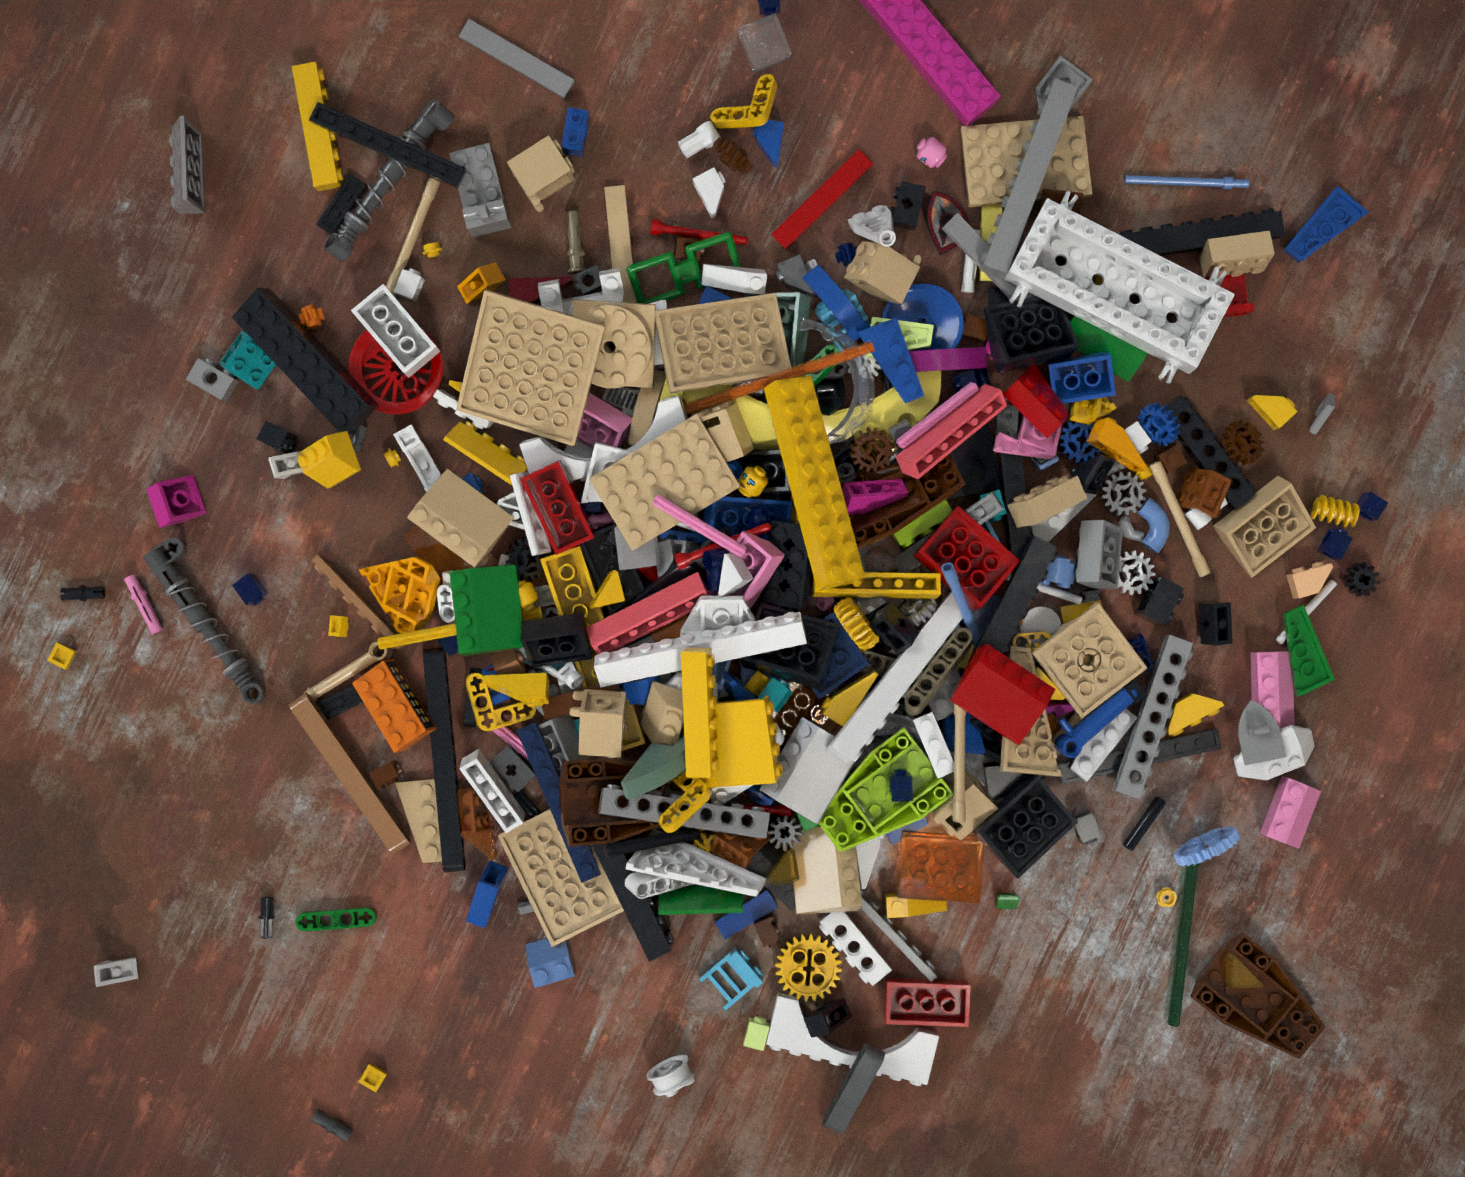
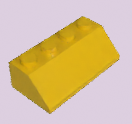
M468 421L465 424L459 422L443 439L510 485H512L510 475L528 472L524 458L519 455L517 458L510 455V449L502 444L498 447L492 443L494 439L486 433H483L481 436L475 432L477 427Z

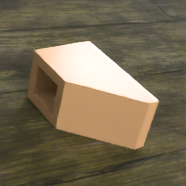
M1324 561L1313 563L1312 568L1306 570L1304 566L1292 569L1293 573L1286 576L1293 599L1319 593L1333 568L1332 563L1325 564Z

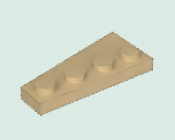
M434 779L396 782L395 784L422 863L442 861Z

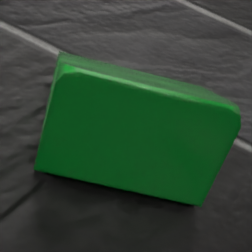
M1016 893L996 894L997 909L1017 908L1019 896Z

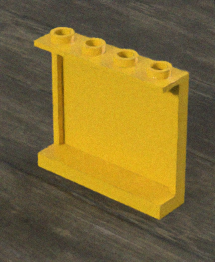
M766 695L763 699L717 702L714 709V717H717L715 738L718 739L716 759L719 760V770L712 778H701L708 788L772 784L781 778L783 768L782 764L778 761L780 747L775 739L777 726L772 718L774 705L770 701L769 695Z

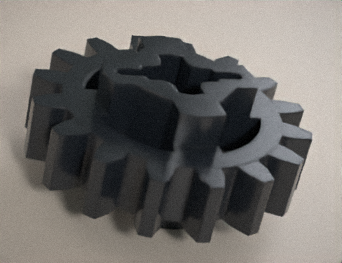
M527 536L521 537V540L515 539V545L508 546L511 552H506V555L510 559L505 562L517 565V573L520 580L528 579V581H533L534 578H540V572H544L540 559L548 557L550 554L532 556L530 547L526 549L521 548L529 545ZM529 568L534 569L531 572H525L526 570H529Z

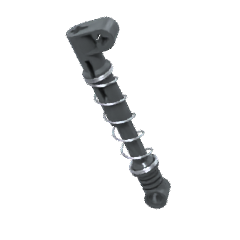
M430 99L413 125L402 133L403 136L400 137L402 140L424 149L427 146V140L434 130L444 131L453 122L455 115L439 101ZM388 158L382 168L378 167L379 172L377 175L379 178L374 185L367 183L370 191L363 200L356 199L359 206L355 212L346 213L343 222L345 225L341 224L340 227L342 229L337 230L339 233H334L327 239L324 250L340 262L344 261L352 252L353 245L351 242L355 243L354 238L358 239L359 237L357 234L368 230L369 226L367 224H372L371 213L375 208L384 207L381 199L386 192H395V185L401 177L406 176L405 171L409 166Z
M175 537L166 539L147 552L143 559L163 585V591L166 596H171L179 607L178 612L182 611L190 622L189 627H193L197 633L202 632L205 636L200 643L208 641L216 653L212 656V659L220 657L226 665L223 671L224 676L232 681L235 680L233 683L234 685L238 684L236 687L240 689L239 691L246 702L250 704L261 703L266 697L265 688L260 685L257 679L254 680V675L251 676L252 672L248 671V662L245 658L238 659L240 650L229 649L226 644L229 635L219 634L216 631L215 627L218 620L210 616L206 610V603L200 602L194 594L195 588L189 587V580L181 575L173 565L186 555V544ZM172 545H177V546H178V547L176 548V549H177V552H176V553L172 551V550H173ZM164 548L166 550L171 551L169 552V554L172 557L171 559H169L163 551ZM179 591L183 593L187 601L183 598ZM221 636H227V639H226L225 642H224V640L221 638ZM238 651L237 657L232 652ZM252 688H256L259 691L256 699H252L249 696Z

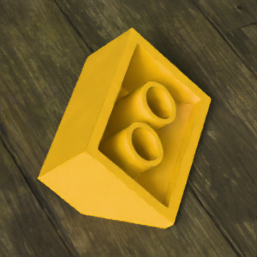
M347 431L326 435L297 454L298 463L303 473L327 489L361 471Z

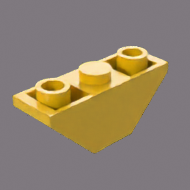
M1188 693L1173 701L1172 707H1174L1172 716L1170 719L1167 718L1165 724L1167 726L1166 734L1179 735L1184 731V727L1188 725L1191 727L1202 722L1201 718L1208 715L1210 717L1219 713V708L1224 706L1223 702L1193 693Z

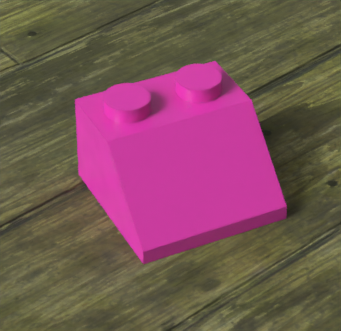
M193 475L157 482L146 489L159 528L176 525L206 514Z

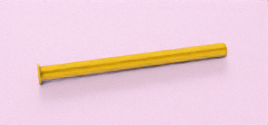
M538 605V608L525 612L522 611L523 621L543 618L540 605ZM454 623L380 637L377 640L379 649H386L457 635L456 625Z

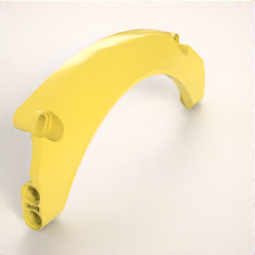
M941 371L916 372L925 397L906 404L896 389L892 387L884 394L863 404L838 410L829 416L822 414L829 444L851 435L859 437V431L861 430L863 433H866L867 427L871 431L875 427L880 431L884 429L891 436L888 428L904 419L908 420L912 428L928 416L938 405L941 391ZM728 384L685 391L682 400L685 405L686 402L691 404V401L692 403L693 400L696 402L698 398L701 401V398L702 400L703 397L706 399L705 396L708 398L710 394L712 396L713 393L718 395V392L719 394L720 391L723 393L722 390L725 392V389L730 391V388L732 389L734 386ZM748 395L729 401L730 405L737 402L754 449L761 451L780 450L768 404ZM700 411L696 413L693 412V414L691 413V417L695 414H698ZM718 416L705 420L708 428L721 424Z

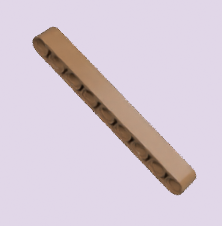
M306 692L289 704L290 710L392 854H396L411 843L410 837L313 698Z

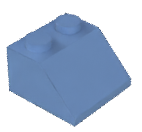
M548 938L525 944L529 971L535 988L575 976L577 971L567 940L553 947Z

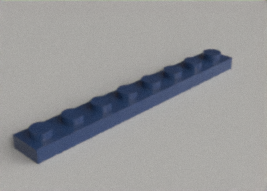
M537 722L516 730L581 883L600 876L601 871L589 845L568 846L561 823L560 776Z

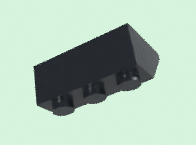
M583 612L522 621L520 640L531 668L592 659L590 639L586 630L588 626Z

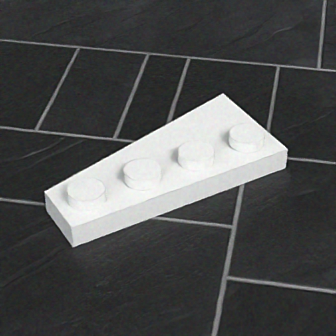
M1125 709L1082 747L1081 753L1074 758L1070 770L1087 782L1137 717Z

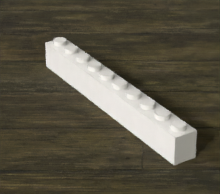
M952 591L948 592L937 606L936 612H933L932 617L928 618L926 623L919 629V634L912 646L901 652L828 745L827 749L845 764L851 761L855 762L861 756L862 752L860 750L864 744L868 746L875 737L873 735L877 728L880 730L887 722L885 717L889 712L891 714L895 712L900 705L898 703L899 699L906 697L911 689L910 685L913 681L917 682L923 674V668L926 665L929 666L936 657L934 654L937 650H941L947 643L946 639L950 634L953 635L960 628L958 623L963 617Z
M788 612L782 616H770L759 621H746L740 625H727L717 630H705L698 634H685L675 639L667 638L656 643H643L637 647H624L614 652H602L595 655L594 668L600 687L680 671L681 651L687 647L712 648L715 663L807 644L801 612Z

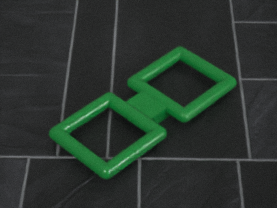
M725 232L687 245L685 252L688 259L677 263L673 253L667 252L627 266L626 271L637 303L649 304L683 296L685 294L683 284L695 280L698 289L706 288V285H701L702 275L694 252L726 241L733 267H742L732 233ZM667 261L676 289L645 300L636 272Z

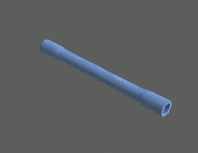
M950 562L942 565L941 570L946 582L950 586L965 625L972 632V644L976 650V644L982 633L978 629L958 580L959 577L954 565Z

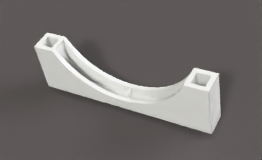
M680 394L658 402L657 412L650 429L636 444L626 450L634 452L688 419ZM542 436L522 441L519 444L529 474L561 459L572 484L573 480L577 479L586 481L591 458L566 453L552 445Z
M778 992L766 1045H769L770 1049L781 1051L782 1048L789 1050L790 1054L801 1056L802 1053L809 1055L810 1059L821 1061L822 1058L829 1060L830 1064L836 1066L846 1064L851 1068L859 1052L835 1046L821 1036L811 1038L796 996H789L788 994ZM917 1027L903 1041L881 1050L885 1052V1057L876 1076L885 1074L889 1075L890 1079L896 1081L905 1079L909 1080L910 1084L921 1086V1084L927 1085L939 1039L938 1033Z

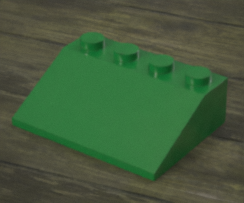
M1075 315L1070 320L1080 345L1077 351L1083 355L1108 351L1111 354L1113 374L1128 383L1148 353Z
M517 565L449 571L459 654L470 656L523 648L520 640L523 615L519 595Z
M693 884L659 894L658 915L743 913V894Z

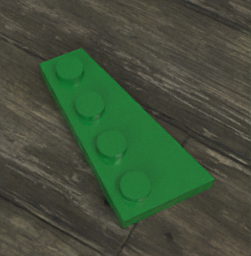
M1299 605L1282 613L1294 692L1297 697L1335 680L1304 605Z

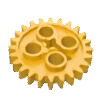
M802 933L801 940L793 936L794 943L786 941L788 948H780L784 954H777V958L781 962H776L775 966L781 969L775 973L778 976H782L778 979V983L785 982L782 987L783 990L790 988L789 996L797 993V1000L803 995L805 1002H807L809 996H812V999L816 1001V995L818 994L823 999V992L826 991L831 994L829 987L836 988L834 980H840V976L836 973L842 972V968L836 965L842 962L841 959H835L839 952H832L834 945L827 946V938L821 942L820 935L813 939L812 933H810L809 937L805 939ZM808 949H811L810 962L814 968H810L809 985H805V966H807ZM798 951L805 954L801 961L793 958V955ZM817 953H822L825 955V959L822 962H816L814 956ZM795 972L803 974V978L800 981L792 979V975ZM821 974L824 978L822 982L816 983L812 980L813 976Z

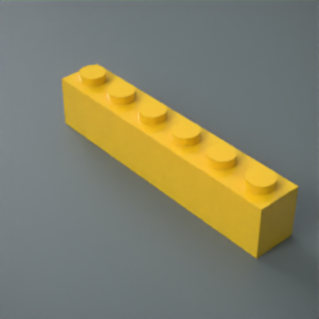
M317 62L292 66L313 186L317 191L339 188L342 186L341 180H344L342 168L338 167L337 160H340V153L334 145V140H337L336 134L309 121L317 102L327 106L326 100H329L328 90L323 85V80H326L324 69L320 68Z
M864 572L865 578L853 584L817 590L814 576H812V597L937 599L941 595V574Z
M687 647L681 651L686 777L712 778L719 770V760L716 759L718 739L715 738L717 717H714L717 700L716 696H713L716 678L712 671V667L715 664V656L712 654V648Z

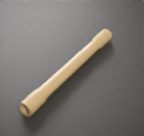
M429 178L421 202L393 272L386 284V288L393 296L396 295L393 291L402 269L405 270L431 202L434 200L440 182L435 179Z
M1161 461L1154 462L1149 467L1160 486L1189 550L1199 577L1208 575L1211 571L1200 552L1168 481L1166 471Z
M954 704L953 822H966V711Z

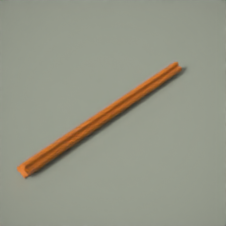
M869 340V344L864 342V345L861 343L859 347L858 345L854 346V349L853 347L851 349L849 347V350L846 348L844 352L843 350L839 351V354L838 352L836 354L834 352V355L831 353L829 357L828 355L824 356V359L819 357V361L816 358L814 362L811 360L809 364L808 362L804 363V366L803 364H799V367L796 365L794 369L791 367L792 370L790 368L789 370L787 368V371L784 369V372L783 370L782 373L779 371L777 375L776 373L774 375L772 373V376L769 374V377L768 375L767 378L764 376L762 380L757 378V382L754 379L752 383L749 381L750 384L747 382L745 386L744 384L742 386L740 384V387L737 385V388L736 386L735 389L732 387L730 391L729 389H727L728 391L725 389V392L722 390L723 393L720 391L718 395L716 393L715 395L713 393V396L710 394V397L709 395L708 398L705 396L706 399L703 397L701 401L698 398V401L697 399L696 402L693 400L691 404L686 402V406L684 404L686 415L719 405L720 403L722 404V402L737 399V397L749 395V393L752 394L754 391L764 390L774 380L801 377V375H808L811 372H816V370H823L826 367H831V365L834 366L839 363L841 364V362L844 363L846 360L849 361L856 357H861V355L864 356L866 353H873L875 351L873 342Z

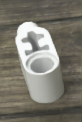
M449 571L442 572L443 585L437 589L438 607L441 619L450 623L455 620V616L453 613Z

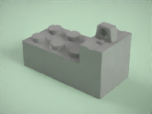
M487 143L449 153L451 162L467 170L458 190L463 206L462 211L466 227L471 236L474 238L512 228L490 144Z

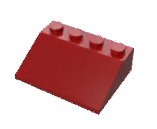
M959 506L946 517L913 554L932 573L941 574V581L949 588L950 586L946 582L941 567L945 563H952L959 577L958 580L967 602L973 610L982 608L1020 562L1019 559Z
M985 644L976 649L950 701L1016 745H1020L1047 707L1056 689L989 644Z

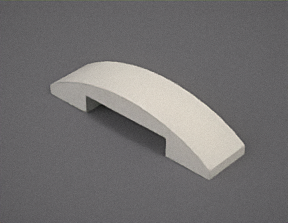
M411 424L393 435L427 492L442 474Z

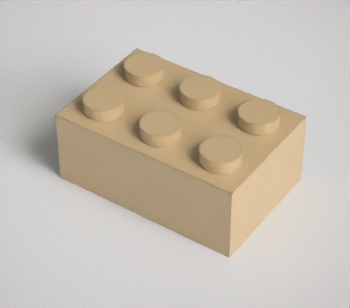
M1270 231L1208 239L1199 258L1204 278L1211 277L1215 267L1220 268L1217 278L1223 271L1227 272L1226 275L1237 277L1248 272L1252 274L1263 272L1275 252Z
M1065 475L1060 478L1055 477L1046 481L1047 484L1044 486L1039 485L1030 489V493L1026 495L1023 493L1014 497V502L1007 506L1016 527L1039 524L1086 500L1087 497L1078 476L1069 477V475Z

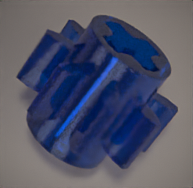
M852 242L840 245L838 247L839 252L835 254L837 263H843L844 267H848L856 255L858 246L854 247Z

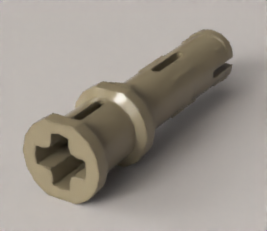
M579 211L566 212L569 250L566 254L569 257L570 266L568 274L576 275L586 270L583 261L585 252L581 247Z

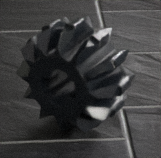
M1362 562L1361 565L1354 563L1353 568L1349 567L1346 569L1349 575L1343 576L1344 579H1348L1344 587H1350L1349 593H1355L1356 597H1361L1362 595L1370 596V591L1375 592L1377 590L1374 584H1380L1379 580H1375L1379 573H1373L1375 567L1373 565L1368 567L1366 562ZM1363 576L1364 581H1361L1362 583H1360L1359 578H1362Z

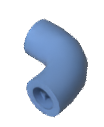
M1148 497L1142 504L1143 507L1137 511L1149 524V532L1141 543L1150 551L1158 554L1169 537L1170 522L1166 511L1156 501Z

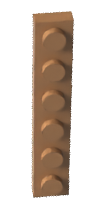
M317 554L312 559L315 563L313 567L321 575L325 574L329 578L328 583L335 590L339 588L342 591L343 599L351 605L353 603L358 608L356 612L364 620L367 618L372 623L370 626L377 634L382 633L384 636L397 634L322 555ZM405 645L397 646V647H392V649H394V648H396V649H401V648H403Z

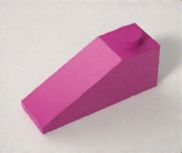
M902 479L845 482L842 488L849 515L865 514L905 498L909 494Z

